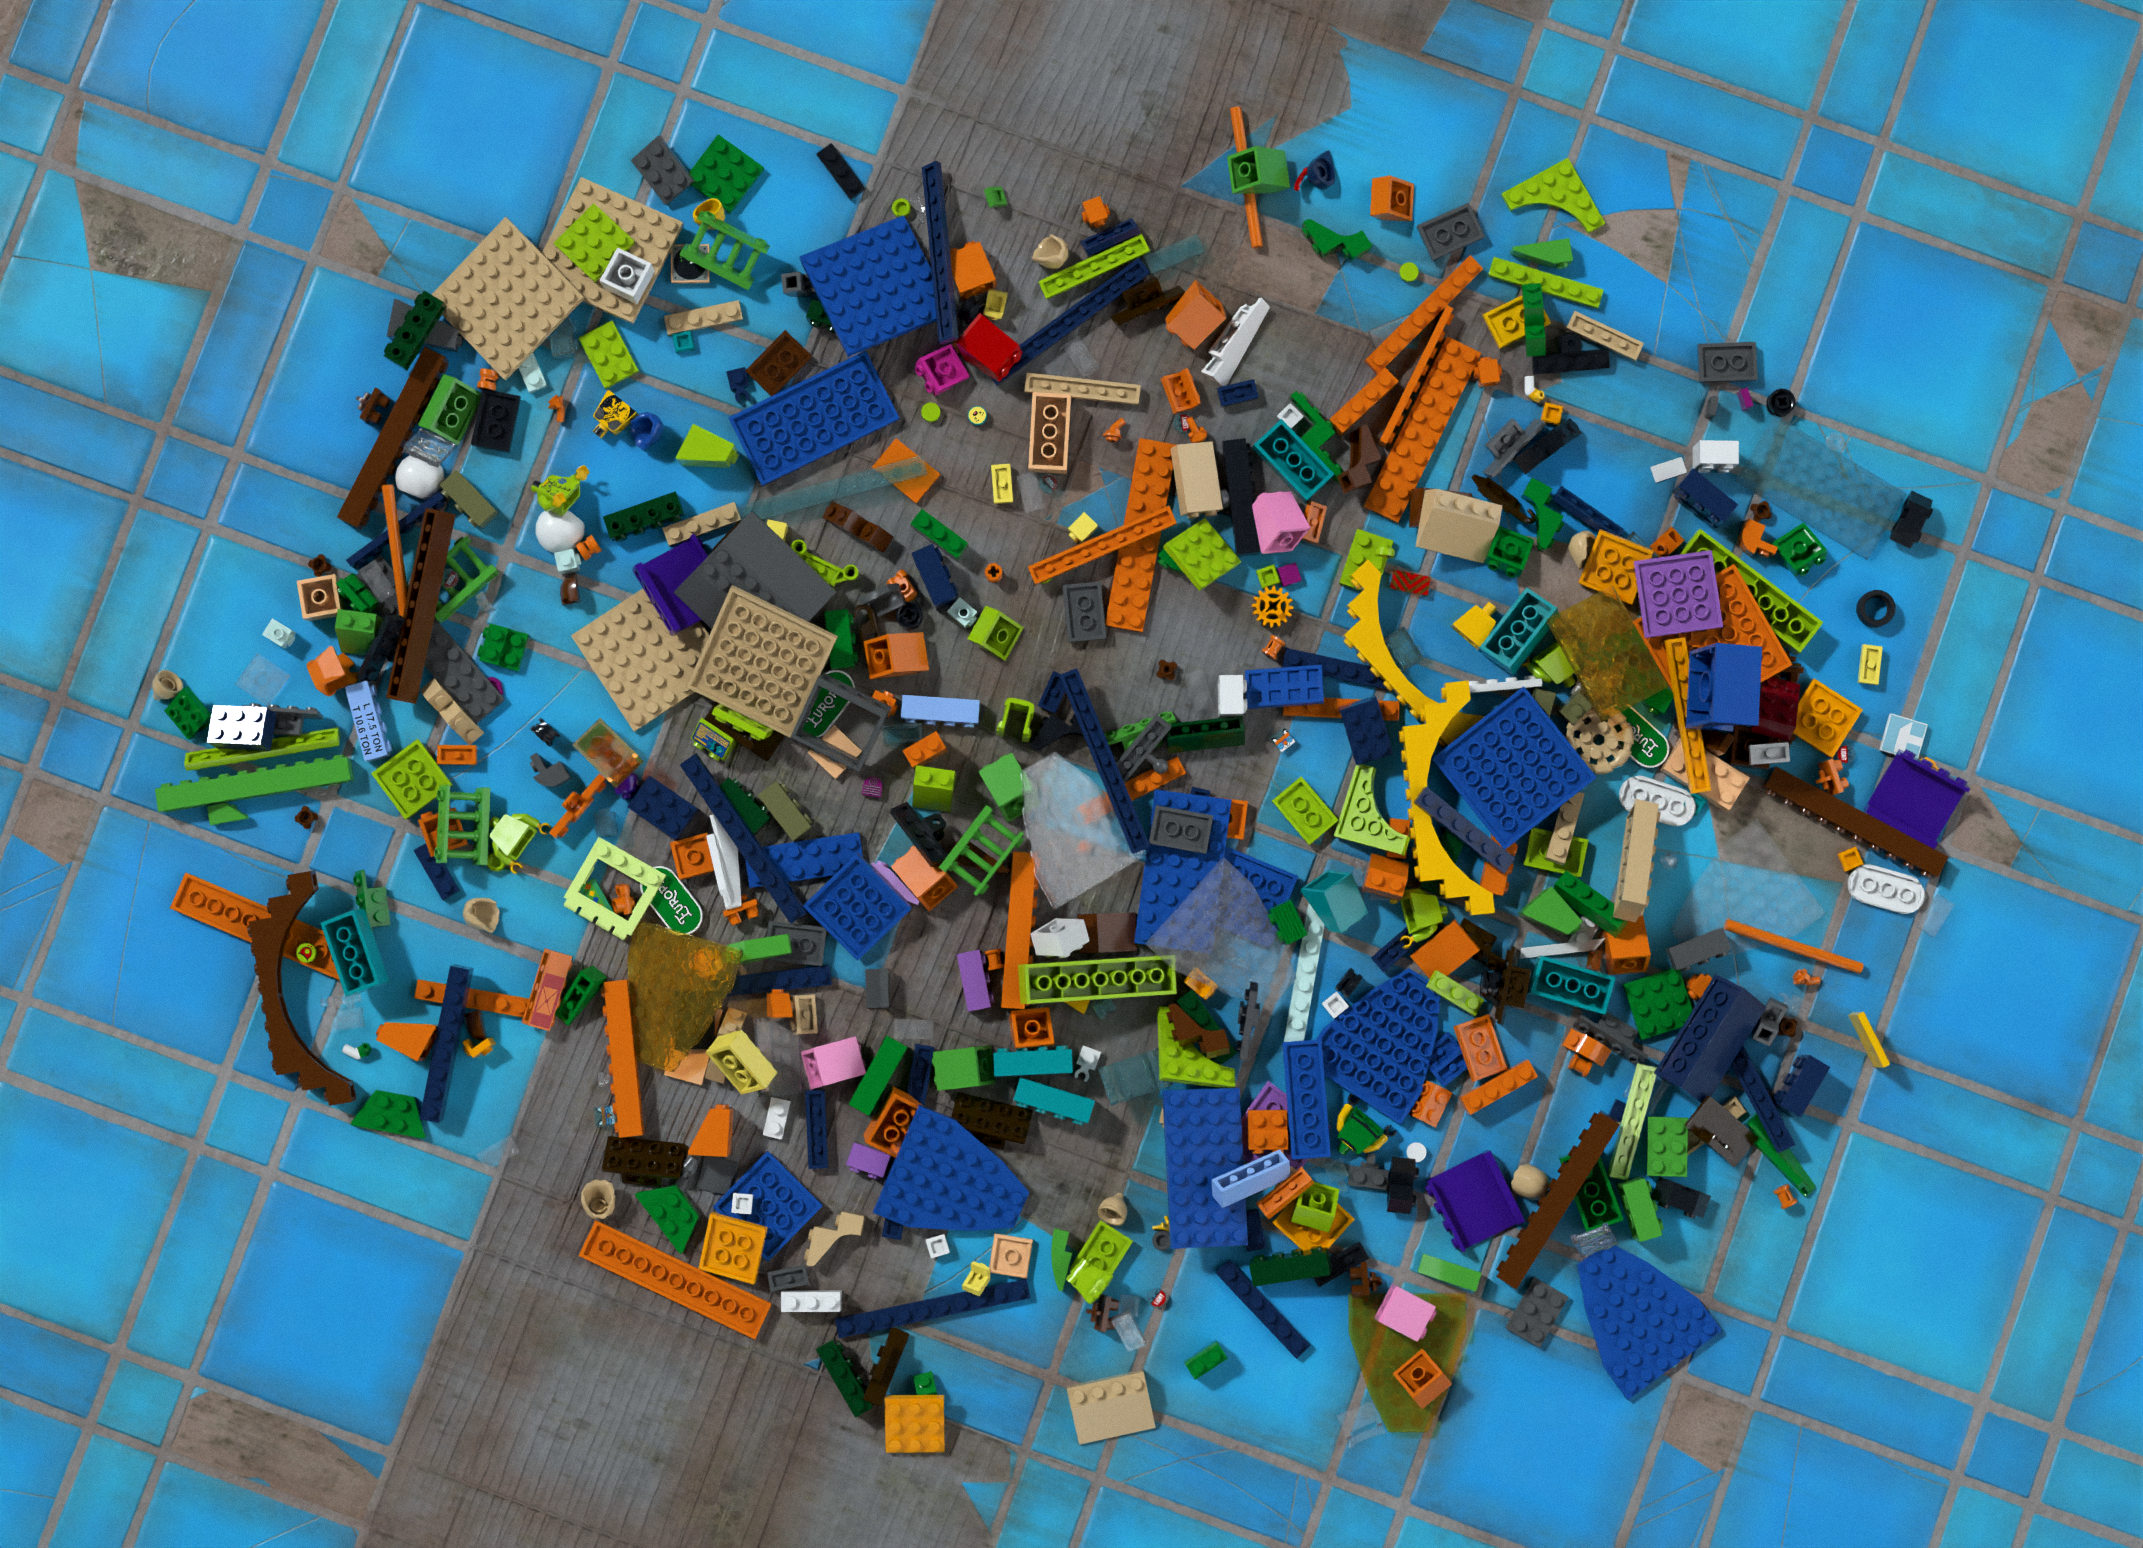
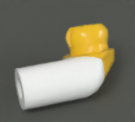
M1525 376V394L1532 401L1540 402L1544 399V392L1534 387V376Z

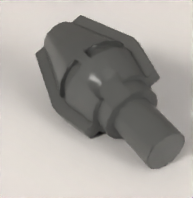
M688 1155L683 1159L680 1179H676L674 1185L677 1184L681 1187L684 1180H690L695 1174L699 1162L696 1156Z

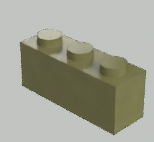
M457 470L440 484L443 489L441 493L448 500L452 498L456 502L454 506L461 514L466 512L470 516L467 520L475 528L479 526L483 529L499 514Z
M775 781L758 796L791 840L795 842L812 829L810 825L812 820L806 813L804 815L801 814L798 810L801 806L795 798L790 799L787 793L789 790L786 786Z

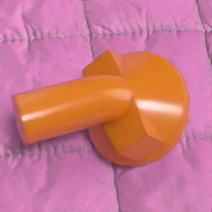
M555 395L548 401L550 404L548 408L557 409L556 422H564L565 408L563 406V395L560 397Z
M1193 417L1186 419L1191 430L1188 434L1190 442H1203L1208 435L1207 431L1203 426L1198 428Z
M1123 418L1117 420L1110 426V429L1103 433L1106 441L1117 442L1122 439L1119 428L1125 425Z
M1806 969L1797 970L1792 977L1794 985L1820 984V978L1818 976L1811 977Z

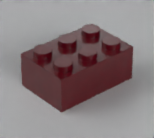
M1770 677L1761 682L1758 726H1751V732L1789 742L1796 728L1800 684L1775 677Z

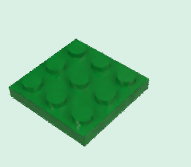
M718 134L689 173L695 180L691 186L709 199L715 198L720 200L724 210L731 214L764 171V167Z
M1672 968L1622 984L1640 1040L1683 1027L1693 1011L1680 970L1674 971Z

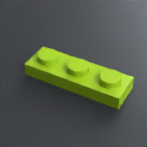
M1434 970L1426 985V988L1472 1016H1476L1484 1001L1483 998L1438 970Z

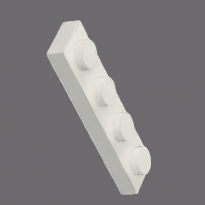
M1525 676V680L1517 681V677L1505 678L1506 682H1498V679L1486 680L1487 684H1479V681H1470L1469 688L1470 694L1521 689L1523 686L1526 689L1542 686V679H1536L1535 676Z

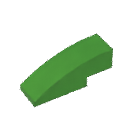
M1054 1227L1051 1247L1052 1269L1058 1290L1063 1291L1072 1252L1065 1250L1069 1231Z
M1424 1253L1417 1271L1418 1273L1475 1292L1482 1274L1479 1271Z

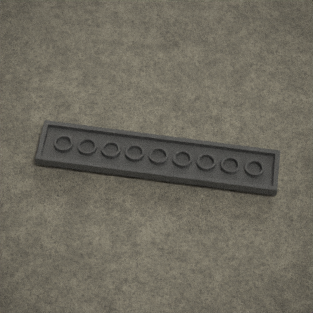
M379 555L356 576L366 586L365 589H369L380 602L375 609L383 618L385 615H399L393 568ZM434 618L424 665L468 716L478 724L506 699L438 620Z

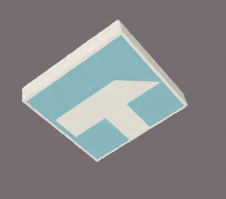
M1890 713L1879 751L1896 755L1899 749L1902 751L1907 749L1915 753V758L1918 759L1928 724Z

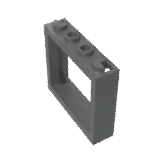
M822 672L814 684L790 737L797 740L800 745L811 747L818 754L823 753L829 756V759L833 762H840L846 765L849 770L852 768L860 772L892 707ZM822 687L880 716L860 759L803 730Z

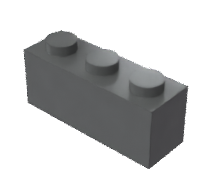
M1722 927L1665 950L1673 970H1680L1681 973L1692 969L1690 966L1692 964L1698 963L1699 966L1710 962L1708 959L1710 957L1716 956V958L1728 955L1726 951L1731 950V946Z

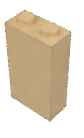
M1213 441L1175 445L1170 450L1180 515L1187 516L1188 519L1197 518L1200 514H1205L1206 517L1216 516L1217 512L1223 510Z

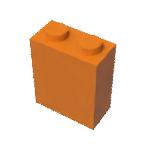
M937 731L902 750L914 771L916 770V765L924 766L948 752Z

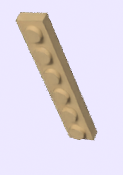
M1026 373L1024 392L1031 394L1033 392L1071 394V398L1139 405L1141 385Z

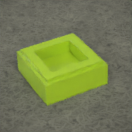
M1275 565L1256 570L1262 589L1280 583Z

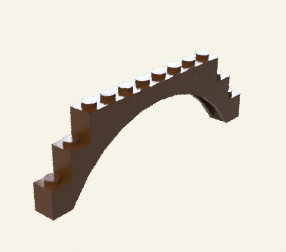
M316 870L288 875L286 880L287 889L291 894L268 898L267 910L271 914V918L249 921V926L247 927L248 935L252 938L253 943L251 945V953L255 956L256 960L254 970L260 982L258 983V991L260 995L262 994L263 999L261 1009L266 1016L265 1030L269 1033L270 1038L268 1048L273 1055L272 1069L276 1071V1075L299 1072L298 1083L299 1086H302L303 1091L326 1087L324 1097L329 1106L353 1102L357 1100L353 1080L329 1068L312 1053L293 1025L284 1000L281 970L286 941L301 909L319 890Z

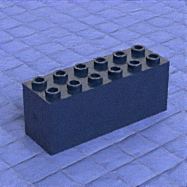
M1715 974L1654 1074L1676 1091L1701 1104L1708 1095H1713L1765 1011L1766 1006L1745 988Z

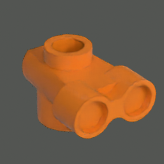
M905 570L898 571L895 577L887 581L886 584H899L906 602L913 601L916 598L917 590L910 583L909 575Z
M629 884L615 885L616 894L618 895V898L612 899L615 914L621 913L626 915L633 913L632 908H635V902L633 897H630Z

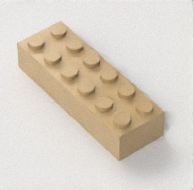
M1636 799L1626 817L1613 918L1636 923L1639 916H1643L1644 909L1649 904L1650 896L1647 895V890H1650L1652 883L1649 875L1654 868V862H1651V859L1656 852V845L1653 844L1658 836L1656 823H1659L1661 812H1658L1659 804Z

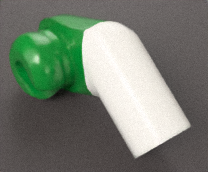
M362 1043L361 1046L354 1048L345 1044L342 1053L359 1060L371 1053V1046L368 1043Z

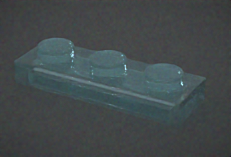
M1196 234L1144 256L1151 275L1203 254L1204 249Z

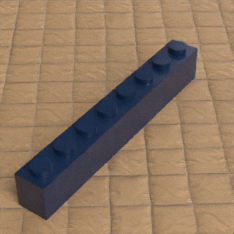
M456 964L450 966L419 1118L421 1120L439 1123L444 1119L474 968Z

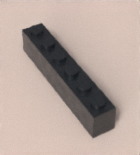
M1246 438L1226 440L1222 442L1227 489L1230 497L1229 505L1236 556L1258 555L1260 553V545L1252 505L1256 501L1253 500V492H1256L1255 481H1251L1250 474L1253 473L1252 462L1248 461V455H1251L1250 443H1246Z

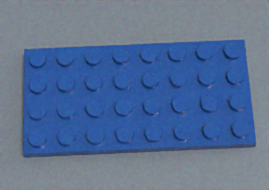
M866 350L728 417L762 487L900 420Z
M1155 790L1148 843L1156 805L1213 815L1207 854L1149 844L1150 848L1146 851L1134 943L1211 954L1231 799Z
M1217 1088L1162 1091L1170 1249L1248 1245L1246 1198L1222 1208L1212 1196V1179L1244 1165L1240 1089Z

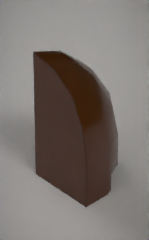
M576 572L564 578L560 586L562 605L581 602Z
M482 1010L465 1013V1027L472 1038L479 1041L487 1039Z

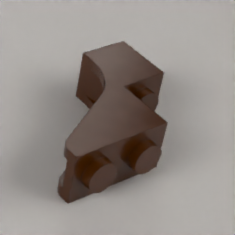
M1367 424L1351 433L1350 466L1348 470L1337 476L1344 494L1370 484L1372 481L1366 467L1381 460Z
M831 501L822 516L826 521L883 553L894 537L880 526L867 521L855 511Z
M1177 1004L1169 1005V1012H1166L1169 1024L1173 1023L1175 1030H1171L1174 1042L1178 1041L1179 1047L1199 1042L1202 1054L1206 1053L1207 1059L1230 1053L1224 1029L1218 1031L1205 1030L1197 1025Z

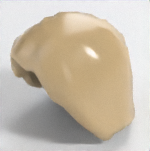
M1050 234V237L1044 238L1038 245V248L1035 249L1032 259L1046 268L1058 269L1069 256L1067 243L1063 239Z
M1590 531L1577 533L1571 538L1569 543L1570 555L1579 570L1584 569L1596 540L1595 535Z
M473 898L468 900L463 910V918L466 924L474 929L493 933L499 922L500 912L496 905L497 902L490 898Z
M1531 1164L1520 1165L1514 1172L1511 1189L1520 1197L1529 1200H1540L1542 1195H1547L1549 1191L1547 1187L1551 1181L1544 1171Z
M592 1180L585 1185L581 1192L582 1206L586 1214L592 1219H605L612 1214L615 1208L614 1188L612 1183L607 1180Z

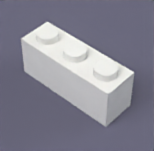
M783 1290L781 1292V1312H840L842 1310V1290Z

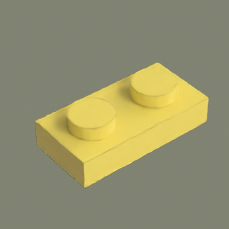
M1010 464L991 465L994 504L1013 503Z
M1862 645L1857 683L1879 684L1882 646Z

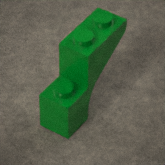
M1307 219L1302 223L1301 231L1304 237L1311 240L1313 251L1316 255L1320 254L1321 258L1342 247L1341 252L1346 259L1349 258L1353 262L1372 248V244L1363 230L1353 235L1343 236L1311 219Z
M1541 283L1522 285L1526 357L1546 355Z
M1531 478L1521 498L1528 501L1536 512L1537 549L1544 552L1546 548L1550 550L1555 541L1552 537L1555 532H1560L1564 525V522H1562L1564 516L1544 506V504H1549L1553 496L1550 494L1553 488Z

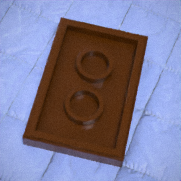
M784 330L745 372L770 396H773L795 376L812 356Z

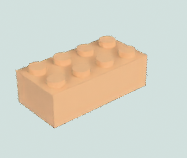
M1033 392L1028 472L1067 474L1071 394Z
M1679 738L1659 771L1689 789L1681 738ZM1704 749L1711 791L1698 794L1724 812L1729 811L1750 777Z

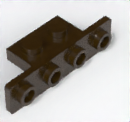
M1154 277L1121 292L1127 309L1112 315L1111 319L1116 326L1126 325L1132 319L1143 317L1152 310L1161 309L1165 304L1180 300L1185 292L1180 286L1163 292L1157 277Z
M1463 918L1459 925L1480 948V951L1471 958L1481 962L1491 970L1500 972L1505 966L1506 961L1490 952L1497 937L1468 919ZM1444 923L1438 924V928L1433 934L1436 935L1447 925Z
M895 1327L890 1329L884 1346L881 1345L878 1350L877 1364L873 1363L869 1374L872 1377L863 1400L879 1407L882 1405L909 1338V1333Z

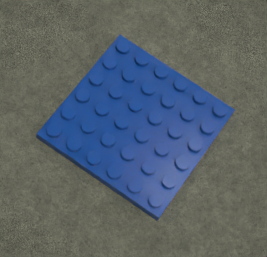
M905 216L890 220L799 257L847 357L937 321L932 270Z
M1524 686L1432 758L1504 850L1597 778Z

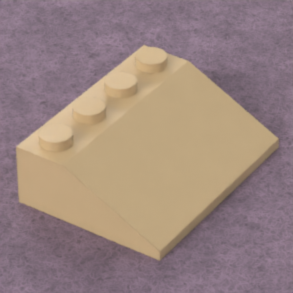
M1437 488L1425 490L1415 547L1484 563L1500 524L1502 505Z
M1143 1369L1067 1386L1079 1445L1156 1428Z

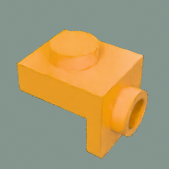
M1197 967L1183 981L1204 1000L1211 997L1218 986Z
M487 1038L477 1046H474L470 1039L462 1042L465 1053L469 1057L472 1056V1058L478 1057L481 1054L483 1056L493 1051L492 1047L496 1045L493 1038Z

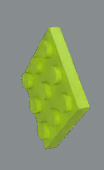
M593 203L553 244L596 283L602 277L616 249L620 248L627 252L635 244V241Z
M1206 518L1163 546L1199 591L1241 563V560Z
M416 739L371 773L405 820H408L436 799L440 785L453 786L419 739Z

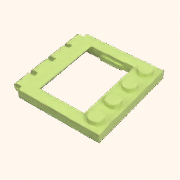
M598 837L564 896L567 899L564 907L575 913L581 907L582 909L578 915L590 922H593L596 916L599 917L595 925L608 932L614 926L615 929L612 934L624 941L627 935L632 936L667 875ZM598 859L647 886L645 893L639 899L628 921L579 893L583 884H586L592 874Z

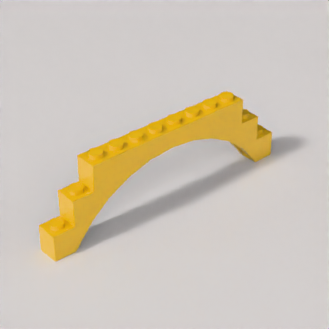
M1366 560L1349 576L1352 579L1350 583L1357 590L1360 588L1362 591L1346 606L1348 609L1346 612L1354 620L1357 618L1359 621L1342 636L1345 639L1343 642L1349 649L1353 648L1358 653L1356 656L1362 663L1367 662L1369 664L1371 673L1375 677L1380 676L1384 680L1383 685L1390 692L1393 690L1398 695L1396 699L1403 706L1406 704L1411 709L1409 713L1417 720L1418 718L1420 719V710L1423 709V705L1435 704L1437 702L1425 696L1411 684L1394 663L1385 645L1379 623L1378 592L1381 572L1369 560ZM1458 712L1450 720L1437 743L1443 748L1447 747L1485 716Z
M1469 680L1449 682L1443 684L1444 688H1441V698L1445 699L1444 703L1422 706L1420 720L1424 721V724L1403 726L1401 728L1402 731H1399V741L1403 743L1404 750L1401 751V759L1406 765V770H1403L1404 782H1408L1405 796L1406 801H1410V808L1407 809L1408 820H1412L1413 827L1410 828V838L1414 839L1415 847H1412V857L1417 862V866L1414 867L1415 878H1418L1419 882L1442 879V883H1439L1440 895H1444V899L1467 896L1468 900H1465V910L1469 912V916L1495 913L1493 893L1469 879L1453 863L1438 839L1431 817L1413 803L1422 789L1427 787L1431 757L1439 737L1450 720L1471 700Z

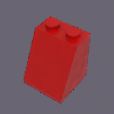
M980 313L956 341L965 361L998 382L1007 376L1010 368L1020 360L1023 354L1019 344Z

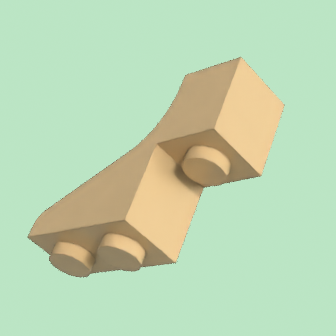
M435 678L420 689L425 699L467 744L471 745L484 734L482 729Z
M729 1007L717 1037L742 1030L747 1013ZM710 1058L705 1078L724 1084L726 1076Z
M842 1211L841 1215L837 1214L835 1226H838V1230L816 1225L814 1230L810 1229L808 1241H811L810 1249L806 1248L804 1260H807L806 1265L814 1266L839 1237L850 1234L861 1236L865 1215Z

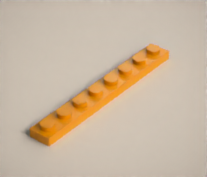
M1683 637L1665 640L1690 794L1711 791L1701 730L1686 729L1689 672L1686 639Z

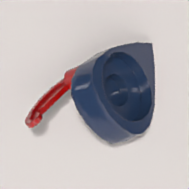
M1329 150L1317 156L1308 167L1303 169L1294 185L1296 192L1299 191L1300 184L1305 175H1307L1310 183L1321 190H1325L1334 184L1335 171Z

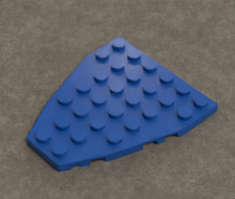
M1410 968L1370 990L1326 1025L1316 1038V1040H1322L1324 1075L1399 1125L1402 1124L1422 1093V1085L1424 1084L1437 1035L1441 996L1426 988L1428 980Z
M918 1105L874 1206L873 1213L912 1228L961 1231L1014 1228L1028 1197L1029 1190L1019 1181L1017 1176L1012 1173L999 1156L974 1137L970 1131H967L960 1125L956 1119Z
M1606 1242L1576 1264L1585 1313L1596 1341L1595 1344L1599 1351L1603 1368L1627 1400L1722 1331L1696 1296L1650 1263L1610 1242Z

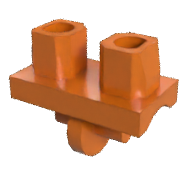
M1830 759L1818 763L1820 779L1815 780L1816 784L1822 783L1824 790L1826 789L1828 794L1835 795L1844 792V789L1849 787L1845 777L1839 778L1837 771L1843 768L1840 760Z
M746 894L741 895V901L748 899ZM753 899L743 903L740 907L723 911L724 917H728L732 926L742 922L739 912L746 910L749 919L759 916L757 907L759 903L757 899Z

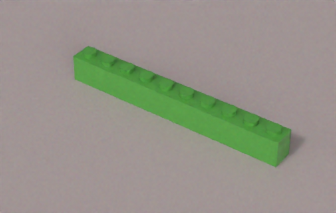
M345 755L333 756L332 760L317 758L314 759V763L308 764L306 761L295 762V766L288 767L287 764L276 765V769L268 770V767L257 768V772L253 773L245 770L237 772L235 776H230L227 773L218 775L216 779L202 777L199 778L198 782L183 780L180 781V785L173 786L172 783L161 784V788L155 789L158 812H172L354 782L351 758L345 757Z

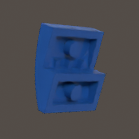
M1448 1031L1435 1041L1428 1064L1429 1071L1443 1087L1467 1069L1461 1048Z

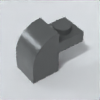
M800 271L781 274L783 293L790 297H807L816 293L807 274H803Z
M538 753L530 756L532 760L530 762L531 767L535 772L539 771V774L533 777L539 784L549 788H556L572 779L561 761L547 768Z
M1770 997L1765 1005V1011L1752 1031V1039L1771 1046L1779 1032V1023L1788 1009L1787 1004Z

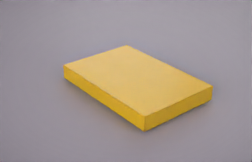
M1522 295L1482 315L1499 349L1525 337ZM1544 310V327H1546L1551 322Z
M1853 1012L1848 1016L1873 1066L1884 1068L1890 1065L1865 1013Z

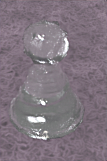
M915 193V198L910 199L908 203L919 213L918 221L921 224H925L927 222L926 214H924L925 197L924 195L918 196Z

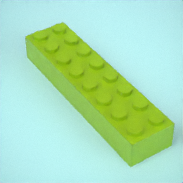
M1697 530L1678 555L1712 550L1715 574L1735 564L1780 644L1794 655L1801 653L1823 622L1703 530Z
M1174 955L1018 965L1020 1004L1177 994Z

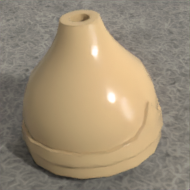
M169 670L159 671L152 682L153 698L159 701L177 696L183 688L181 679Z
M1117 1193L1103 1200L1097 1211L1100 1219L1111 1225H1122L1125 1222L1127 1205L1122 1193Z

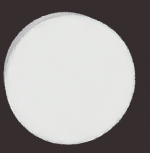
M1411 1143L1406 1150L1407 1157L1420 1162L1426 1156V1148L1421 1143Z

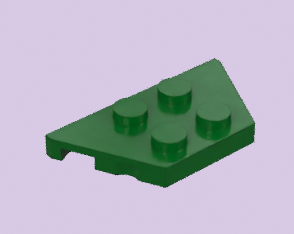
M375 1090L351 1122L353 1126L426 1139L422 1120L419 1119L420 1113L417 1100L414 1096Z
M677 1184L663 1188L639 1191L634 1194L679 1254L683 1253L700 1218V1214Z

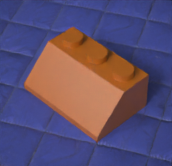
M891 1086L863 1134L865 1143L896 1158L917 1107L922 1104L908 1093Z

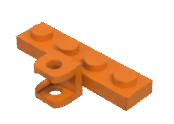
M599 773L581 795L573 791L562 803V806L568 811L549 833L557 839L565 836L569 831L568 826L571 822L575 823L581 817L585 810L593 803L594 795L597 792L601 793L607 786L605 782L608 779Z

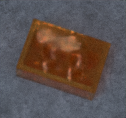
M601 718L572 744L615 788L644 762Z

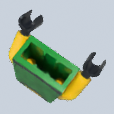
M1350 1094L1347 1098L1348 1104L1343 1106L1338 1115L1337 1130L1339 1134L1337 1137L1342 1142L1337 1147V1150L1343 1155H1346L1350 1150L1356 1154L1376 1151L1388 1140V1137L1395 1136L1397 1131H1393L1392 1134L1388 1133V1128L1392 1125H1387L1382 1129L1355 1106L1359 1102V1097L1355 1103L1351 1102L1350 1097L1352 1094Z

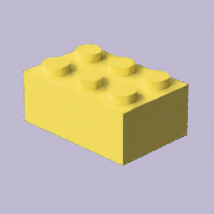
M742 1030L718 1036L706 1051V1054L741 1095L766 1089L778 1073Z

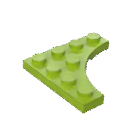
M1569 158L1560 161L1501 194L1509 211L1533 204H1546V206L1563 209L1582 225L1587 234L1605 224Z
M1364 764L1356 765L1334 837L1405 856L1410 837L1397 832L1388 825L1376 805L1374 796L1376 768Z
M1159 1006L1157 1009L1159 1080L1216 1088H1234L1235 1069L1219 1065L1207 1059L1193 1044L1179 1047L1178 1041L1174 1042L1171 1032V1030H1175L1173 1023L1169 1024L1166 1012H1169V1007Z

